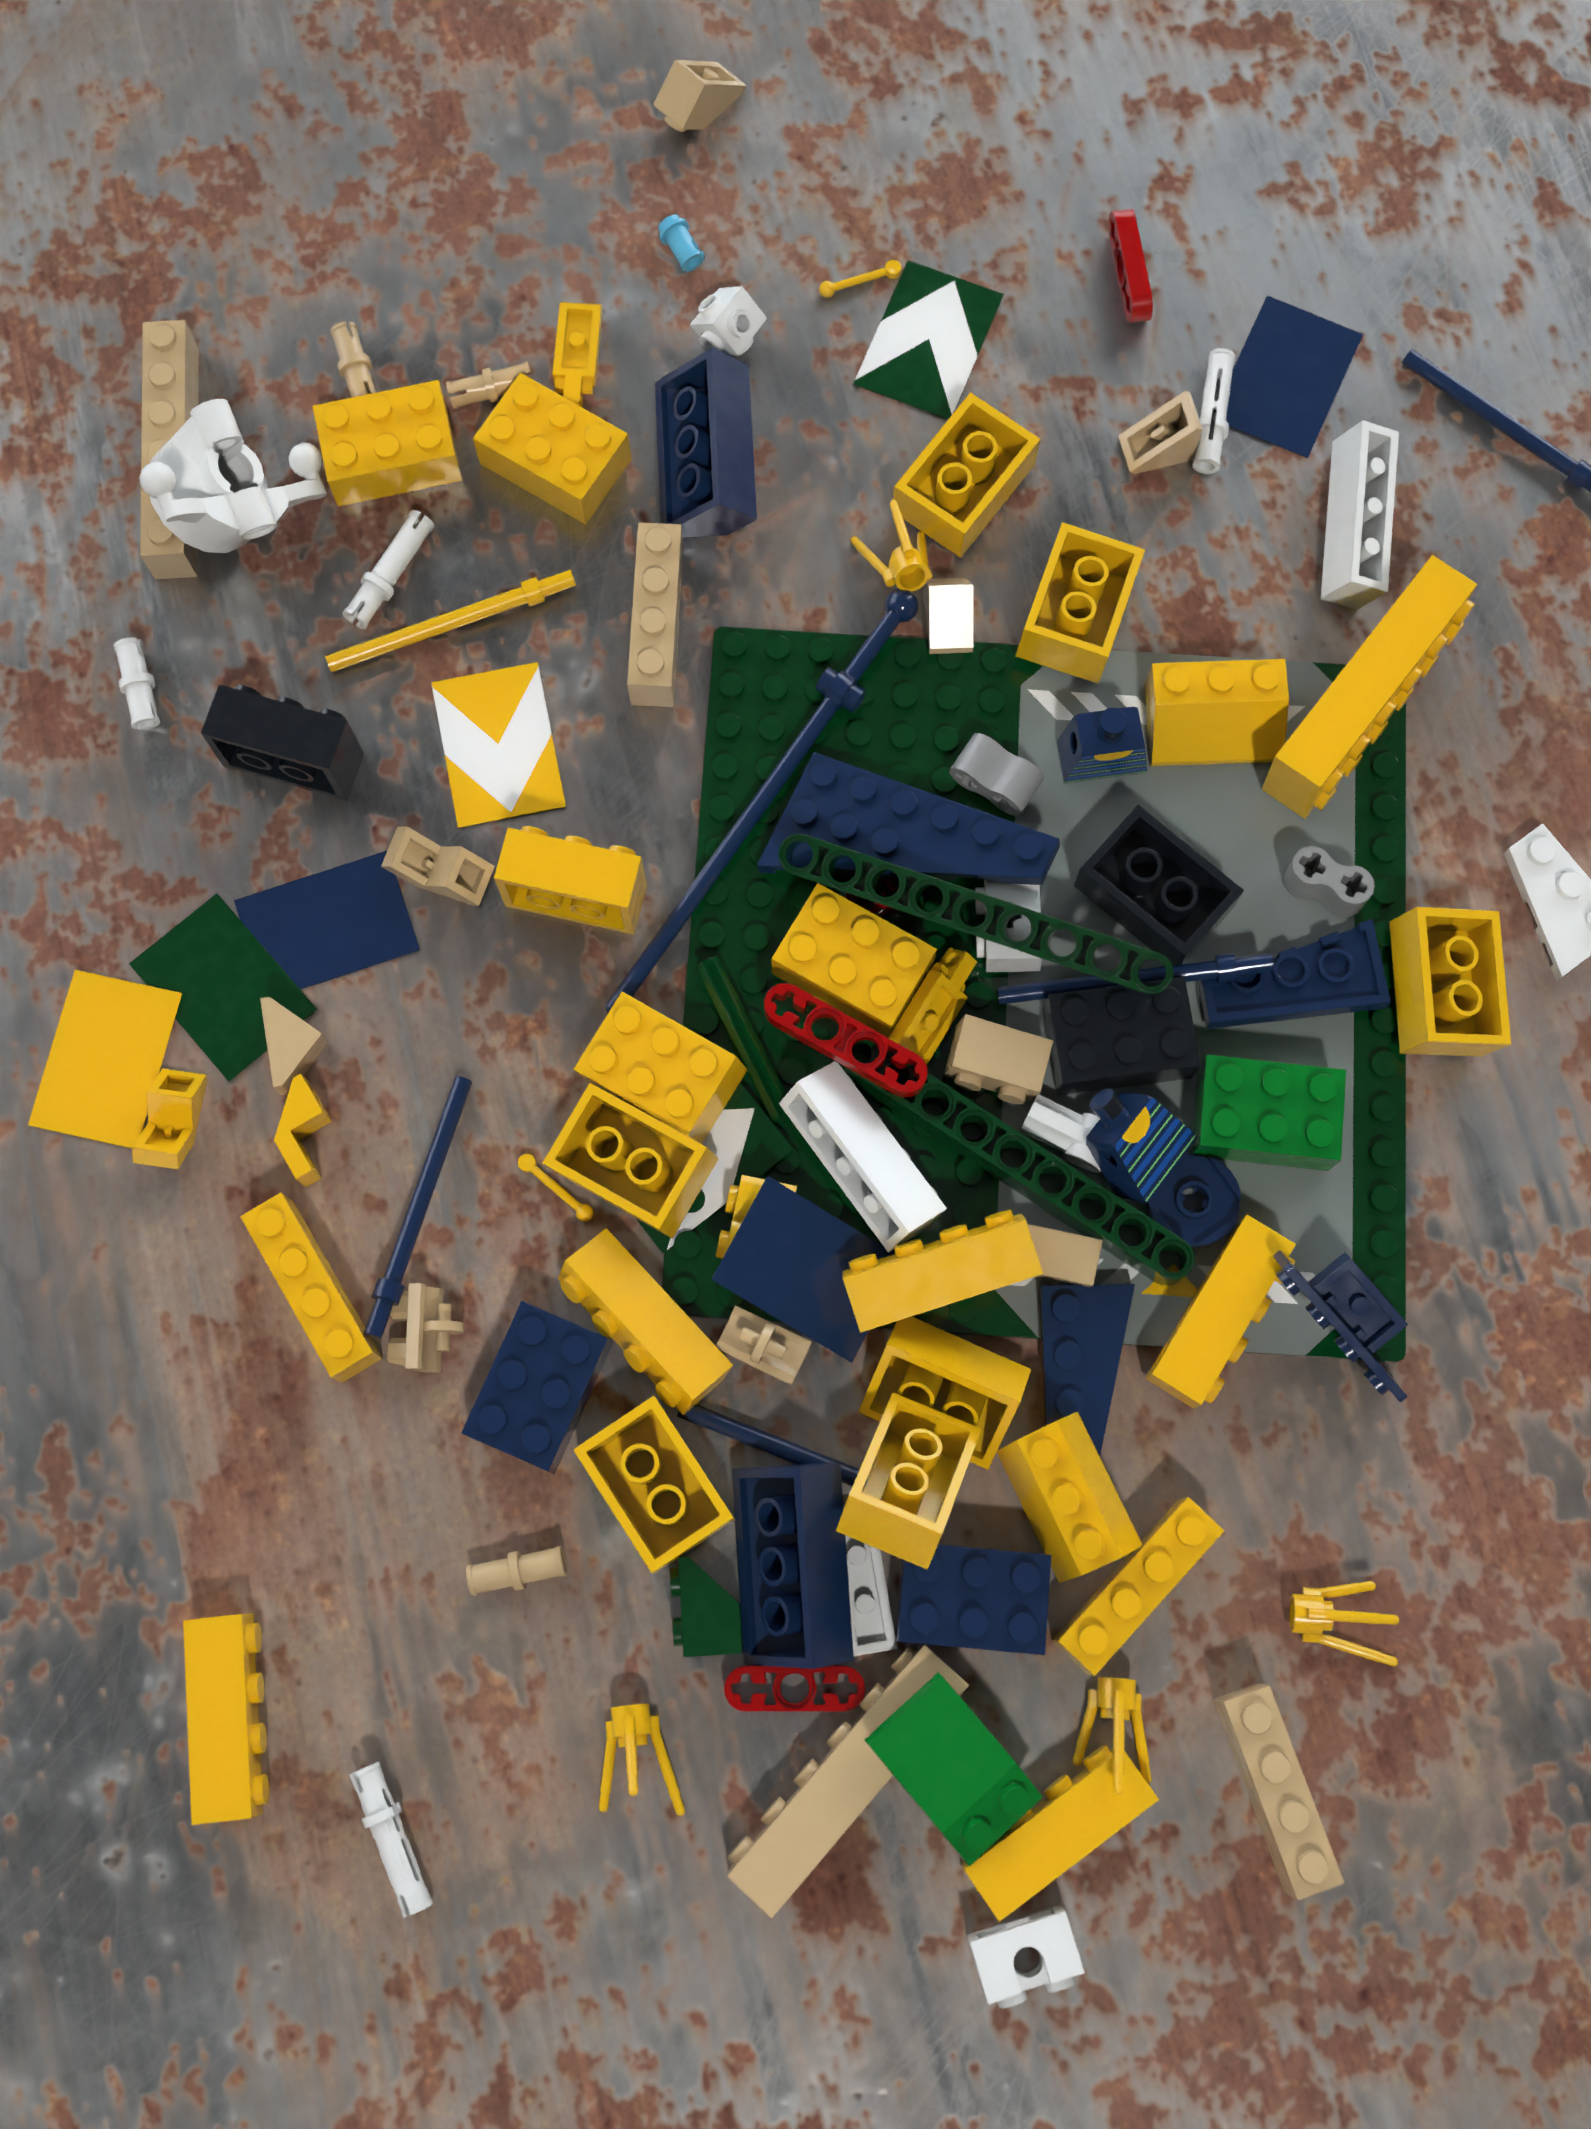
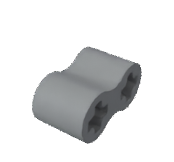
M974 733L949 770L950 775L958 784L984 796L1000 810L1013 816H1019L1044 780L1043 773L1033 763L1008 752L998 742L980 733Z
M1306 846L1298 850L1283 875L1284 886L1293 896L1317 899L1325 904L1332 914L1342 918L1352 917L1357 914L1371 897L1375 887L1373 877L1363 867L1338 864L1332 860L1325 850L1316 846ZM1305 867L1312 870L1310 877L1303 874ZM1347 887L1353 890L1351 897L1345 894Z

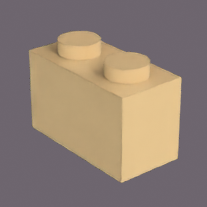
M965 1014L956 1025L943 1076L954 1079V1084L962 1089L980 1091L981 1088L998 1092V1098L1013 1104H1024L1025 1101L1030 1102L1041 1092L1053 1040Z

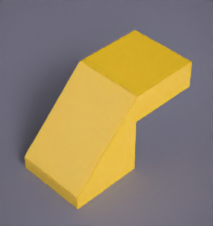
M161 1069L146 1092L148 1124L132 1147L133 1163L171 1169L180 1168L194 1145L207 1085V1075Z
M299 1074L292 1079L274 1142L295 1179L304 1187H308L322 1178L300 1140L331 1123L332 1120L310 1082L302 1074Z

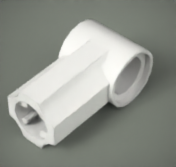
M1038 1094L1020 1132L1063 1152L1065 1159L1080 1168L1094 1173L1101 1172L1086 1145V1136L1100 1120L1098 1116L1090 1113L1078 1114Z

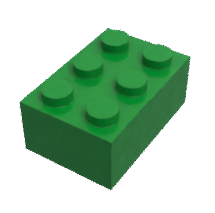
M1206 1055L1200 1063L1201 1066L1197 1070L1193 1132L1197 1139L1191 1146V1154H1194L1193 1156L1329 1171L1341 1161L1346 1069Z

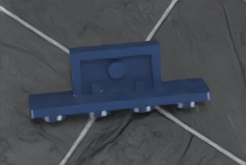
M1281 1250L1276 1252L1273 1257L1282 1269L1275 1275L1293 1296L1302 1291L1308 1297L1311 1303L1305 1309L1323 1329L1331 1324L1338 1331L1340 1336L1334 1340L1335 1343L1353 1363L1361 1358L1368 1365L1369 1369L1363 1374L1382 1396L1390 1390L1400 1403L1408 1396L1372 1355L1409 1325L1346 1252L1309 1282Z

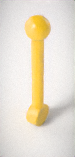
M890 260L886 263L885 268L835 283L824 281L819 286V292L822 297L830 298L835 291L884 276L896 279L901 274V264L897 260Z
M526 1153L519 1157L518 1167L521 1171L532 1173L576 1211L578 1220L587 1222L592 1219L594 1215L593 1208L588 1204H581L537 1166L533 1155Z

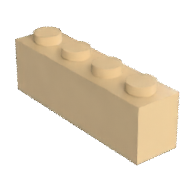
M638 523L627 680L631 706L674 707L684 556L681 524Z
M1256 1683L1213 1699L1284 1892L1296 1900H1301L1344 1884L1343 1877L1270 1685Z

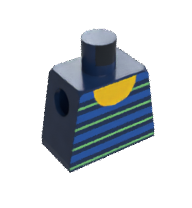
M1138 707L1108 708L1103 711L1077 714L1072 718L1057 740L1064 784L1147 772L1146 749Z
M1108 1088L1098 1092L1090 1101V1108L1100 1120L1086 1136L1087 1147L1116 1196L1122 1199L1148 1203L1197 1139V1136L1158 1101L1148 1095L1123 1092L1117 1096L1112 1089Z

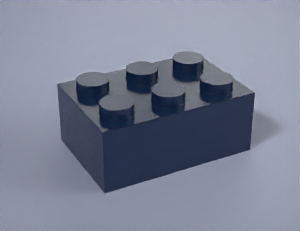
M521 1301L461 1434L555 1475L613 1344L605 1336Z
M938 1544L928 1570L901 1559L896 1641L1045 1655L1051 1555Z

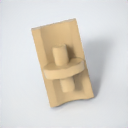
M423 1283L409 1284L408 1291L403 1292L399 1305L393 1306L390 1313L393 1320L407 1321L406 1338H391L388 1343L387 1360L389 1363L403 1365L408 1370L424 1373H441V1353L450 1351V1335L464 1333V1323L451 1321L452 1304L444 1303V1289L428 1287Z
M735 1306L716 1347L723 1354L792 1386L812 1341Z

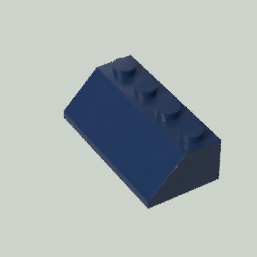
M711 347L655 382L661 524H681L683 537L729 535L757 520L749 365Z
M810 1463L732 1469L744 1664L815 1669L853 1661L846 1538L844 1534L836 1531L844 1510L840 1463Z

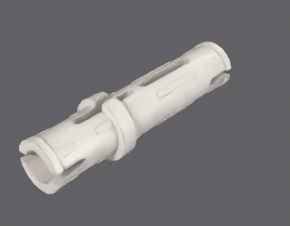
M1225 348L1213 349L1209 352L1208 356L1209 363L1199 419L1203 430L1193 461L1194 470L1203 474H1212L1219 471L1223 440L1227 438L1229 432L1226 415L1235 354L1233 351ZM1218 382L1220 383L1218 400L1215 401V389ZM1211 421H1214L1212 440H1209Z
M411 510L408 515L409 517L373 570L365 572L361 578V588L348 607L342 612L345 619L351 624L357 619L356 627L366 629L382 602L390 600L394 594L392 587L429 532L435 527L434 523L426 515L419 521L418 518L421 512Z
M378 1761L349 1774V1777L358 1794L365 1815L362 1818L363 1825L371 1830L391 1886H393L401 1914L405 1918L431 1906L433 1901L425 1886L410 1842L403 1829L399 1813L402 1812L399 1802L394 1803L385 1782L380 1762Z

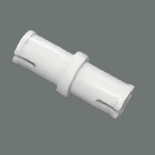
M134 637L118 640L113 645L122 676L118 683L121 693L126 694L131 716V726L138 730L154 728L160 724L152 692L156 685L153 675L148 673L143 642L141 639L137 640Z

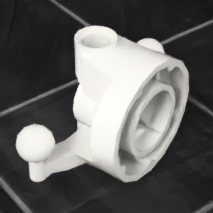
M214 399L194 407L190 411L191 417L161 447L150 461V464L145 465L139 477L141 487L145 493L150 495L151 504L164 526L183 543L211 553H228L244 546L252 539L271 533L278 527L276 522L288 507L320 499L327 495L319 474L323 464L322 453L316 446L305 442L295 445L288 457L291 469L297 475L305 477V481L268 488L262 464L256 454L244 444L226 399Z

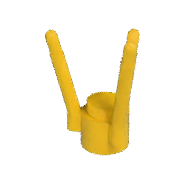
M891 500L890 508L901 546L892 552L889 568L856 536L851 537L850 542L883 576L887 587L896 584L900 590L911 592L920 589L926 584L927 580L932 578V573L928 566L925 533L922 531L917 533V549L913 548L899 504L896 500Z
M1373 1581L1325 1588L1303 1587L1302 1594L1291 1595L1289 1609L1291 1633L1301 1634L1302 1642L1319 1643L1393 1667L1398 1664L1397 1658L1323 1633V1631H1332L1333 1621L1389 1625L1399 1623L1397 1615L1334 1610L1332 1601H1324L1326 1598L1373 1591L1376 1588V1584Z
M1098 1677L1097 1690L1088 1689L1087 1708L1072 1762L1076 1766L1081 1765L1097 1710L1101 1708V1718L1113 1719L1114 1792L1120 1795L1124 1791L1125 1720L1130 1721V1713L1140 1771L1148 1784L1152 1781L1141 1713L1142 1694L1136 1693V1680Z
M649 1703L612 1707L611 1721L605 1722L607 1740L600 1788L599 1810L601 1812L608 1810L617 1739L618 1747H625L628 1792L630 1796L634 1797L638 1794L636 1746L648 1745L647 1735H650L675 1812L678 1816L684 1815L685 1808L680 1796L681 1794L660 1733L659 1716H650Z

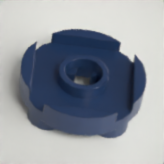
M1185 1154L1151 1200L1146 1203L1147 1213L1151 1219L1185 1240L1191 1248L1206 1247L1221 1240L1234 1227L1240 1210V1187L1233 1173L1220 1161L1210 1157L1207 1159L1202 1156H1193L1194 1154ZM1192 1189V1194H1195L1198 1190L1204 1195L1205 1199L1200 1203L1203 1209L1202 1212L1193 1213V1209L1188 1211L1182 1205L1185 1200L1183 1191Z

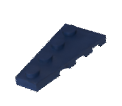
M1373 919L1358 923L1355 928L1338 934L1336 931L1320 937L1317 942L1298 949L1293 947L1279 952L1276 957H1273V972L1237 976V981L1221 983L1217 982V978L1202 980L1199 986L1207 1029L1386 1009L1391 1002Z
M1135 1284L1093 1285L1092 1287L1082 1285L1040 1286L1045 1426L1078 1412L1100 1456Z

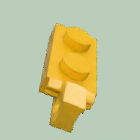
M560 302L552 372L555 384L554 389L556 393H563V397L583 408V394L593 395L594 386H596L603 317L602 304Z
M949 948L940 961L936 962L928 972L888 1038L919 1055L927 1066L968 998L964 994L966 987L964 983L977 961L966 951Z

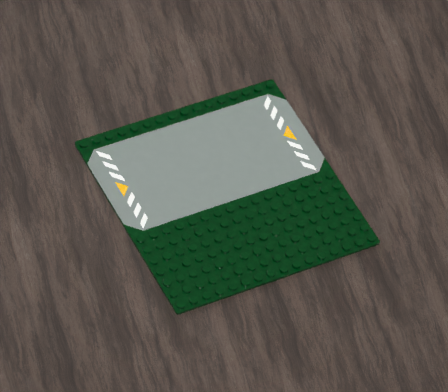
M719 627L715 630L694 880L824 700V695L815 690L821 675L829 667L837 673L844 671L869 635ZM889 637L857 683L858 686L866 690V695L858 709L854 713L845 708L836 711L692 913L683 1026L737 1056L743 1063L697 969V965L702 961L717 956L787 1093L797 1081L834 1062L831 1058L774 1027L768 1022L764 1011L766 993L775 985L787 983L772 974L771 958L817 882L793 875L786 870H776V873H760L757 864L814 752L1059 838L1060 848L1043 884L1040 885L1041 913L1148 948L1074 887L1080 868L1139 804L1244 890L1235 907L1184 964L1213 961L1216 955L1234 953L1235 958L1271 953L1273 958L1284 950L1293 947L1298 949L1317 942L1320 937L1336 931L1338 934L1355 928L1358 923L1373 919L1391 1002L1386 1009L1207 1029L1199 990L1202 980L1186 982L1200 1063L1206 1055L1346 1069L1341 1161L1329 1171L1215 1159L1223 1163L1233 1173L1239 1184L1241 1201L1239 1202L1238 1218L1232 1230L1218 1242L1206 1247H1192L1195 1259L1193 1268L1183 1279L1173 1285L1155 1283L1101 1247L1094 1285L1135 1284L1123 1345L1164 1347L1236 1224L1246 1214L1296 1244L1289 1257L1295 1260V1268L1308 1282L1346 1252L1406 1321V1054H1400L1389 925L1390 921L1406 913V703L1399 711L1395 710L1387 720L1389 722L1376 742L1368 744L1362 753V759L1348 777L1343 776L1336 786L1337 791L1325 808L1320 811L1314 807L1307 818L1304 819L1261 790L1272 762L1150 766L1144 685L1152 663L1265 659L1111 650L1099 684L1016 657L1019 644L973 642L972 653L929 654L928 639ZM1286 661L1289 708L1285 743L1347 664ZM1138 707L1146 749L1147 772L1064 784L1057 740L1072 718L1080 713L1103 711L1108 708ZM974 733L984 734L992 738L1008 752L1033 763L1043 773V782L1019 816H1013L1000 810L984 796L958 784L950 775V768ZM1306 846L1320 847L1338 864L1363 867L1371 874L1375 885L1373 894L1357 914L1346 918L1338 917L1332 914L1325 904L1319 900L1295 897L1287 891L1283 882L1284 871L1298 850ZM1305 867L1303 874L1310 877L1312 870ZM835 872L836 877L843 883L853 878L845 877L844 873ZM890 878L891 882L899 887V879ZM957 878V881H947L974 891L975 888L984 887V879ZM878 880L879 892L881 893L885 890L882 880ZM823 885L845 898L846 892ZM933 885L923 891L920 898L921 905L929 912L936 911L943 902L941 890ZM1347 887L1345 894L1351 897L1353 890ZM858 897L857 905H865L868 909L873 908V901ZM975 900L970 901L964 908L963 915L969 925L976 927L985 921V915H976ZM897 909L882 916V919L935 947L937 952L934 965L940 961L949 948L966 951L977 961L964 983L966 985L964 994L968 998L928 1062L927 1072L1020 1132L1035 1098L1030 1102L1025 1101L1024 1104H1013L999 1099L998 1092L981 1088L980 1091L965 1090L957 1087L954 1084V1079L943 1076L956 1025L967 1014L1047 1038L1043 1013L1046 999L999 1005L997 987L1089 976V974L1042 959L1040 971L986 972V958H977L976 936ZM1012 918L1009 920L1007 928H1013ZM1067 929L1058 930L1051 938V948L1059 956H1068L1075 949V936ZM1104 944L1097 949L1094 959L1096 965L1103 971H1113L1120 964L1121 955L1117 947L1112 944ZM1148 959L1141 964L1139 969L1163 967L1164 965L1157 959ZM787 996L783 1002L777 999L774 1001L777 1005V1015L783 1016L786 1011H790L800 1017V1023L797 1027L800 1029L804 1028L806 1017L813 1008L807 1006L805 1015L793 1008V998ZM827 1017L817 1019L811 1028L814 1036L823 1041L833 1039L839 1031L836 1022ZM860 1048L852 1049V1054L858 1062L865 1064L869 1061V1055L865 1050ZM1050 1056L1039 1095L1078 1114L1090 1113L1096 1115L1090 1108V1101L1102 1090L1057 1096ZM747 1071L741 1083L770 1118ZM1197 1072L1190 1079L1112 1089L1117 1096L1126 1092L1148 1095L1154 1098L1193 1131ZM901 1074L898 1075L897 1082L905 1085L907 1082L906 1078ZM857 1087L873 1110L879 1114L884 1125L899 1145L908 1153L911 1161L928 1184L935 1189L938 1197L947 1208L929 1227L908 1241L921 1239L922 1244L925 1245L940 1240L939 1233L941 1231L964 1224L968 1230L986 1225L985 1218L987 1216L1005 1210H1012L1013 1216L1022 1213L1029 1225L1082 1235ZM928 1098L921 1103L923 1110L930 1116H940L946 1112L944 1103L937 1098ZM790 1118L776 1123L773 1122L794 1150L758 1178L766 1179L769 1176L779 1183L797 1186V1194L882 1245ZM967 1123L960 1128L962 1136L970 1142H978L985 1138L983 1129L975 1123ZM1020 1132L1114 1194L1102 1171L1094 1173L1080 1168L1065 1159L1063 1152ZM1191 1147L1185 1154H1191ZM1006 1148L1000 1152V1159L1006 1166L1017 1168L1023 1165V1157L1017 1150ZM1043 1174L1039 1177L1040 1186L1045 1192L1057 1194L1062 1191V1183L1057 1176ZM1192 1189L1183 1191L1185 1200L1182 1205L1188 1211L1193 1209V1213L1202 1212L1203 1209L1200 1203L1205 1199L1204 1195L1198 1190L1195 1194H1192ZM700 1190L688 1213H695L704 1206L705 1195L702 1190ZM1091 1199L1079 1201V1210L1085 1218L1089 1220L1101 1218V1208L1095 1201ZM1122 1199L1148 1216L1146 1203ZM726 1204L692 1231H683L678 1234L674 1245L665 1251L662 1289L688 1317L729 1319L734 1307L738 1306L769 1322L784 1323L711 1280L722 1260L716 1258L721 1230L730 1232L734 1215L733 1213L725 1212ZM1131 1225L1119 1227V1237L1126 1245L1137 1246L1140 1244L1141 1236L1135 1227ZM1171 1251L1160 1252L1159 1263L1161 1267L1168 1272H1178L1180 1269L1178 1256ZM1036 1276L912 1317L950 1334L1042 1340L1039 1287L1078 1284ZM1274 1281L1266 1295L1272 1299L1267 1312L1258 1324L1251 1320L1242 1335L1249 1340L1243 1353L1350 1360L1334 1341L1340 1336L1338 1331L1331 1324L1323 1329L1305 1309L1311 1303L1308 1297L1302 1291L1293 1296L1283 1283L1279 1284ZM892 1322L874 1329L893 1330L896 1322ZM1406 1327L1372 1354L1378 1362L1396 1363L1404 1359L1406 1355Z

